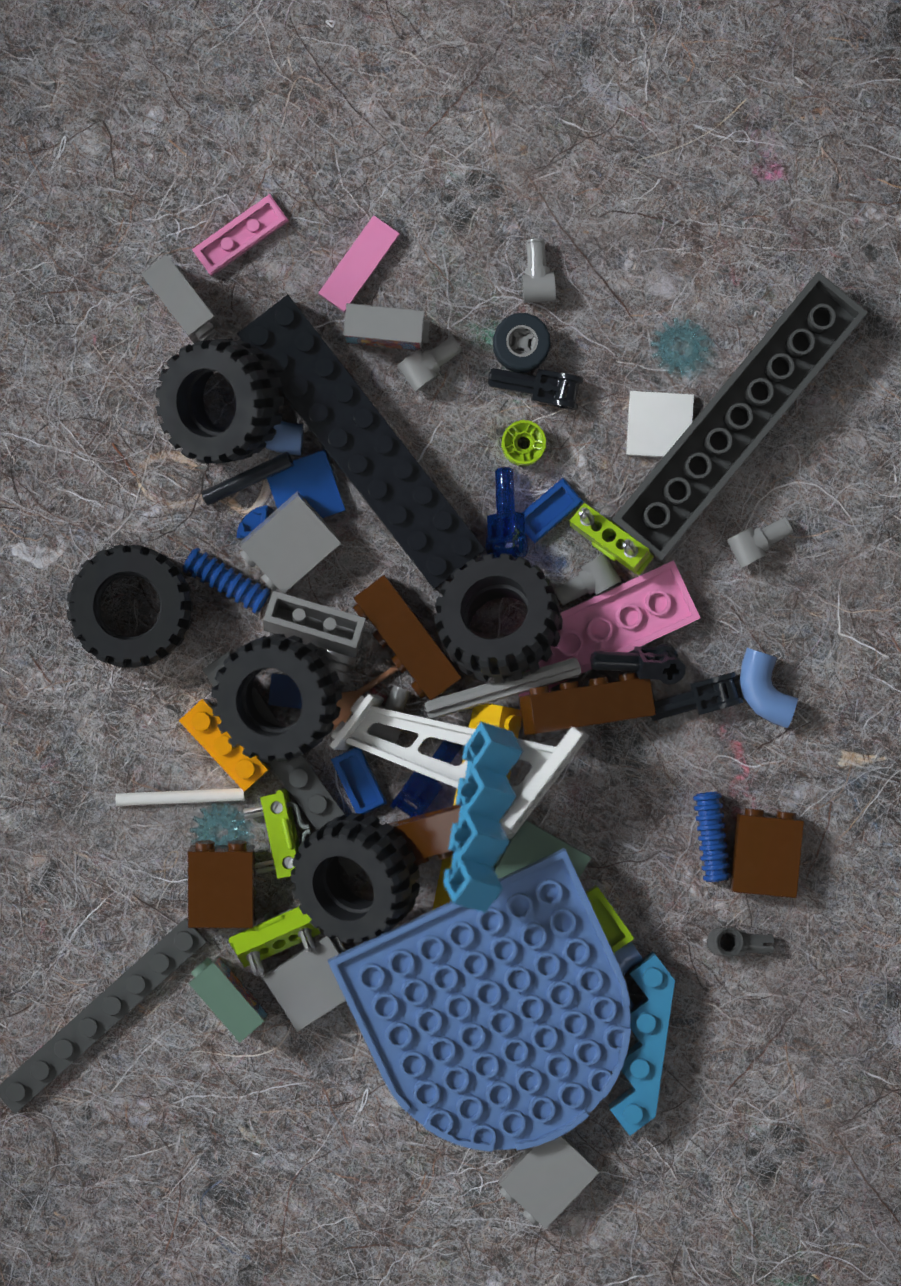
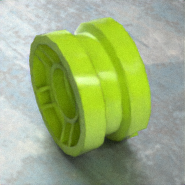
M519 420L512 423L506 428L502 436L501 449L504 456L509 462L518 466L527 467L535 464L542 457L546 448L544 431L538 424L529 420ZM521 437H525V439L530 441L527 449L518 447L517 442Z

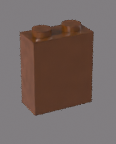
M745 808L744 814L736 813L730 891L797 898L804 821L796 819V813L777 811L776 817L764 816V810Z
M200 840L196 841L195 845H190L188 850V928H253L255 922V845H247V841L243 840L229 841L228 845H215V841Z

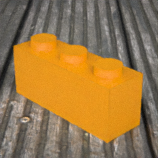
M201 699L179 720L244 792L270 770L265 762L260 761L258 755L250 758L243 754L244 747L240 745L234 748L228 742L231 736L227 731L224 733L220 732L217 726L222 723L220 716H213L212 705L207 699Z

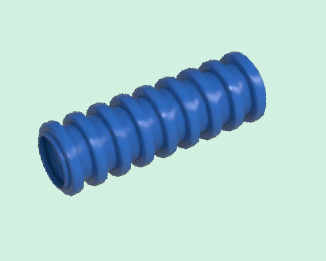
M198 547L191 551L183 565L184 573L191 572V577L193 578L198 576L201 578L200 582L203 584L208 582L209 587L212 589L214 587L218 588L217 592L220 594L222 592L227 593V598H235L237 604L240 602L244 603L243 607L246 609L251 607L252 612L255 614L262 609L270 595V589L265 588L263 590L260 588L261 584H253L251 578L246 580L241 572L239 574L234 573L235 569L232 567L227 569V564L223 562L221 564L217 563L218 559L215 557L210 559L209 554L206 552L204 554L200 553L201 549Z
M718 792L699 793L693 796V800L697 801V806H694V810L698 811V816L695 818L700 824L697 826V831L701 833L698 836V840L702 841L699 850L703 851L700 859L704 861V865L701 868L705 871L706 875L703 876V880L706 882L724 881L732 877L727 869L730 868V863L726 861L729 853L725 852L728 843H724V838L727 837V834L723 833V828L726 826L725 823H722L721 819L724 818V813L720 811L723 803H719L722 793Z

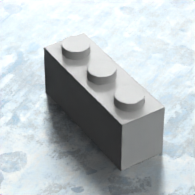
M276 591L272 592L263 619L264 631L284 634L287 638L294 635L302 638L304 643L308 644L311 642L317 647L354 658L357 656L366 623V618Z

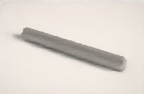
M571 658L541 667L533 674L530 671L522 673L523 678L514 681L513 677L505 678V683H495L493 681L425 702L426 712L429 719L443 717L529 691L530 688L543 687L581 675V667L577 658Z

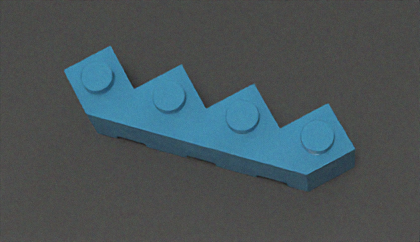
M480 722L464 746L462 759L467 761L465 778H459L455 803L461 806L458 823L452 824L448 850L454 851L451 869H445L443 883L453 904L486 913L503 889L493 866L500 855L505 852L509 840L499 821L512 806L516 798L506 776L513 765L518 762L523 750L512 731L484 722Z
M653 951L645 956L643 961L628 971L646 996L630 1010V1028L639 1042L628 1049L621 1071L632 1084V1087L608 1104L610 1111L629 1136L656 1117L675 985L674 978Z

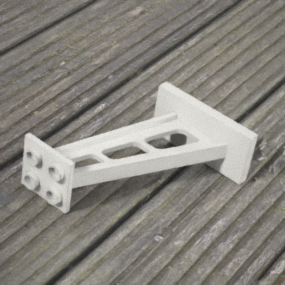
M368 694L366 697L360 696L350 710L353 712V715L347 723L342 721L331 735L334 740L329 746L334 750H348L353 745L458 788L459 778H465L467 761L465 760L461 765L455 766L422 754L419 748L430 737L466 745L476 729L379 708L385 699L379 695ZM380 723L415 732L418 734V738L412 746L406 748L370 735L368 730L373 724ZM571 727L557 747L516 738L523 750L519 759L531 763L532 769L519 785L511 786L516 798L509 811L500 821L508 839L514 837L590 735L581 728Z

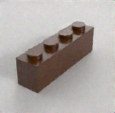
M385 575L354 597L357 604L353 609L358 616L366 618V621L369 619L376 628L372 632L373 636L382 648L387 645L390 646L396 654L391 660L402 674L408 670L415 680L410 685L421 699L427 696L429 700H433L461 679V676Z
M635 672L619 675V681L609 683L608 677L589 679L590 686L579 687L578 681L559 684L560 690L549 692L548 686L530 688V695L519 697L525 735L570 729L571 727H583L656 715L650 679H639Z
M453 805L388 823L395 828L393 832L398 837L402 835L407 841L405 846L409 851L412 850L416 857V860L413 862L414 866L428 862V857L437 855L439 860L453 856L454 851L448 850L453 823H458L461 806Z

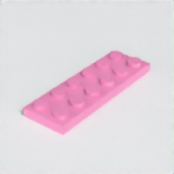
M674 560L561 612L563 620L562 629L558 631L561 638L558 646L550 647L553 655L547 662L543 661V664L548 666L571 658H577L582 674L592 669L590 658L591 654L595 651L630 652L634 650L635 646L645 645L700 619L701 617ZM564 680V681H561V682H558V683H554V684H551V685H549V686H550V688H552V687H554V686H556V685H559V684H561V683H563V682H565V681H567V680Z

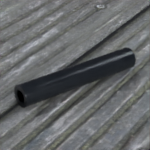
M288 452L278 455L202 491L203 500L208 506L293 467V460Z

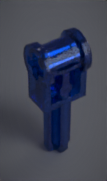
M500 467L495 471L497 514L487 515L488 537L486 540L487 554H493L494 558H500L502 553L512 554L516 559L518 557L524 558L528 552V540L525 535V514L515 511L514 472L510 467Z
M443 740L432 757L451 764L462 748V744ZM414 771L389 807L392 809L398 808L409 817L424 814L443 786L437 783L438 780ZM404 799H407L408 801L416 805L417 809H415L407 802H405Z

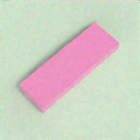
M269 194L198 244L192 251L212 277L288 223L289 220Z
M373 215L318 294L345 313L346 304L353 302L398 239L400 233Z

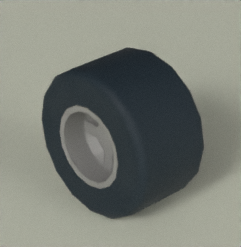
M514 313L504 318L497 326L493 337V351L498 362L506 369L517 373L530 372L538 368L546 360L551 346L550 333L545 323L537 316L528 313Z

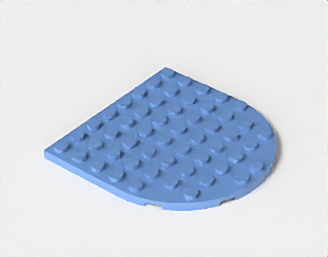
M565 848L500 878L499 881L503 889L486 913L453 904L451 901L391 929L379 937L368 940L328 959L329 966L381 1076L393 1097L426 1130L456 1145L483 1151L523 1150L552 1141L571 1131L589 1116V1113L609 1094L623 1067L631 1034L630 999L626 982Z

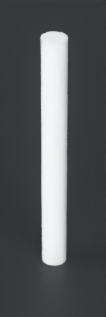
M241 788L116 793L115 800L116 806L244 801L245 792Z

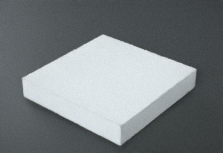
M630 391L626 455L664 457L692 423L694 394Z

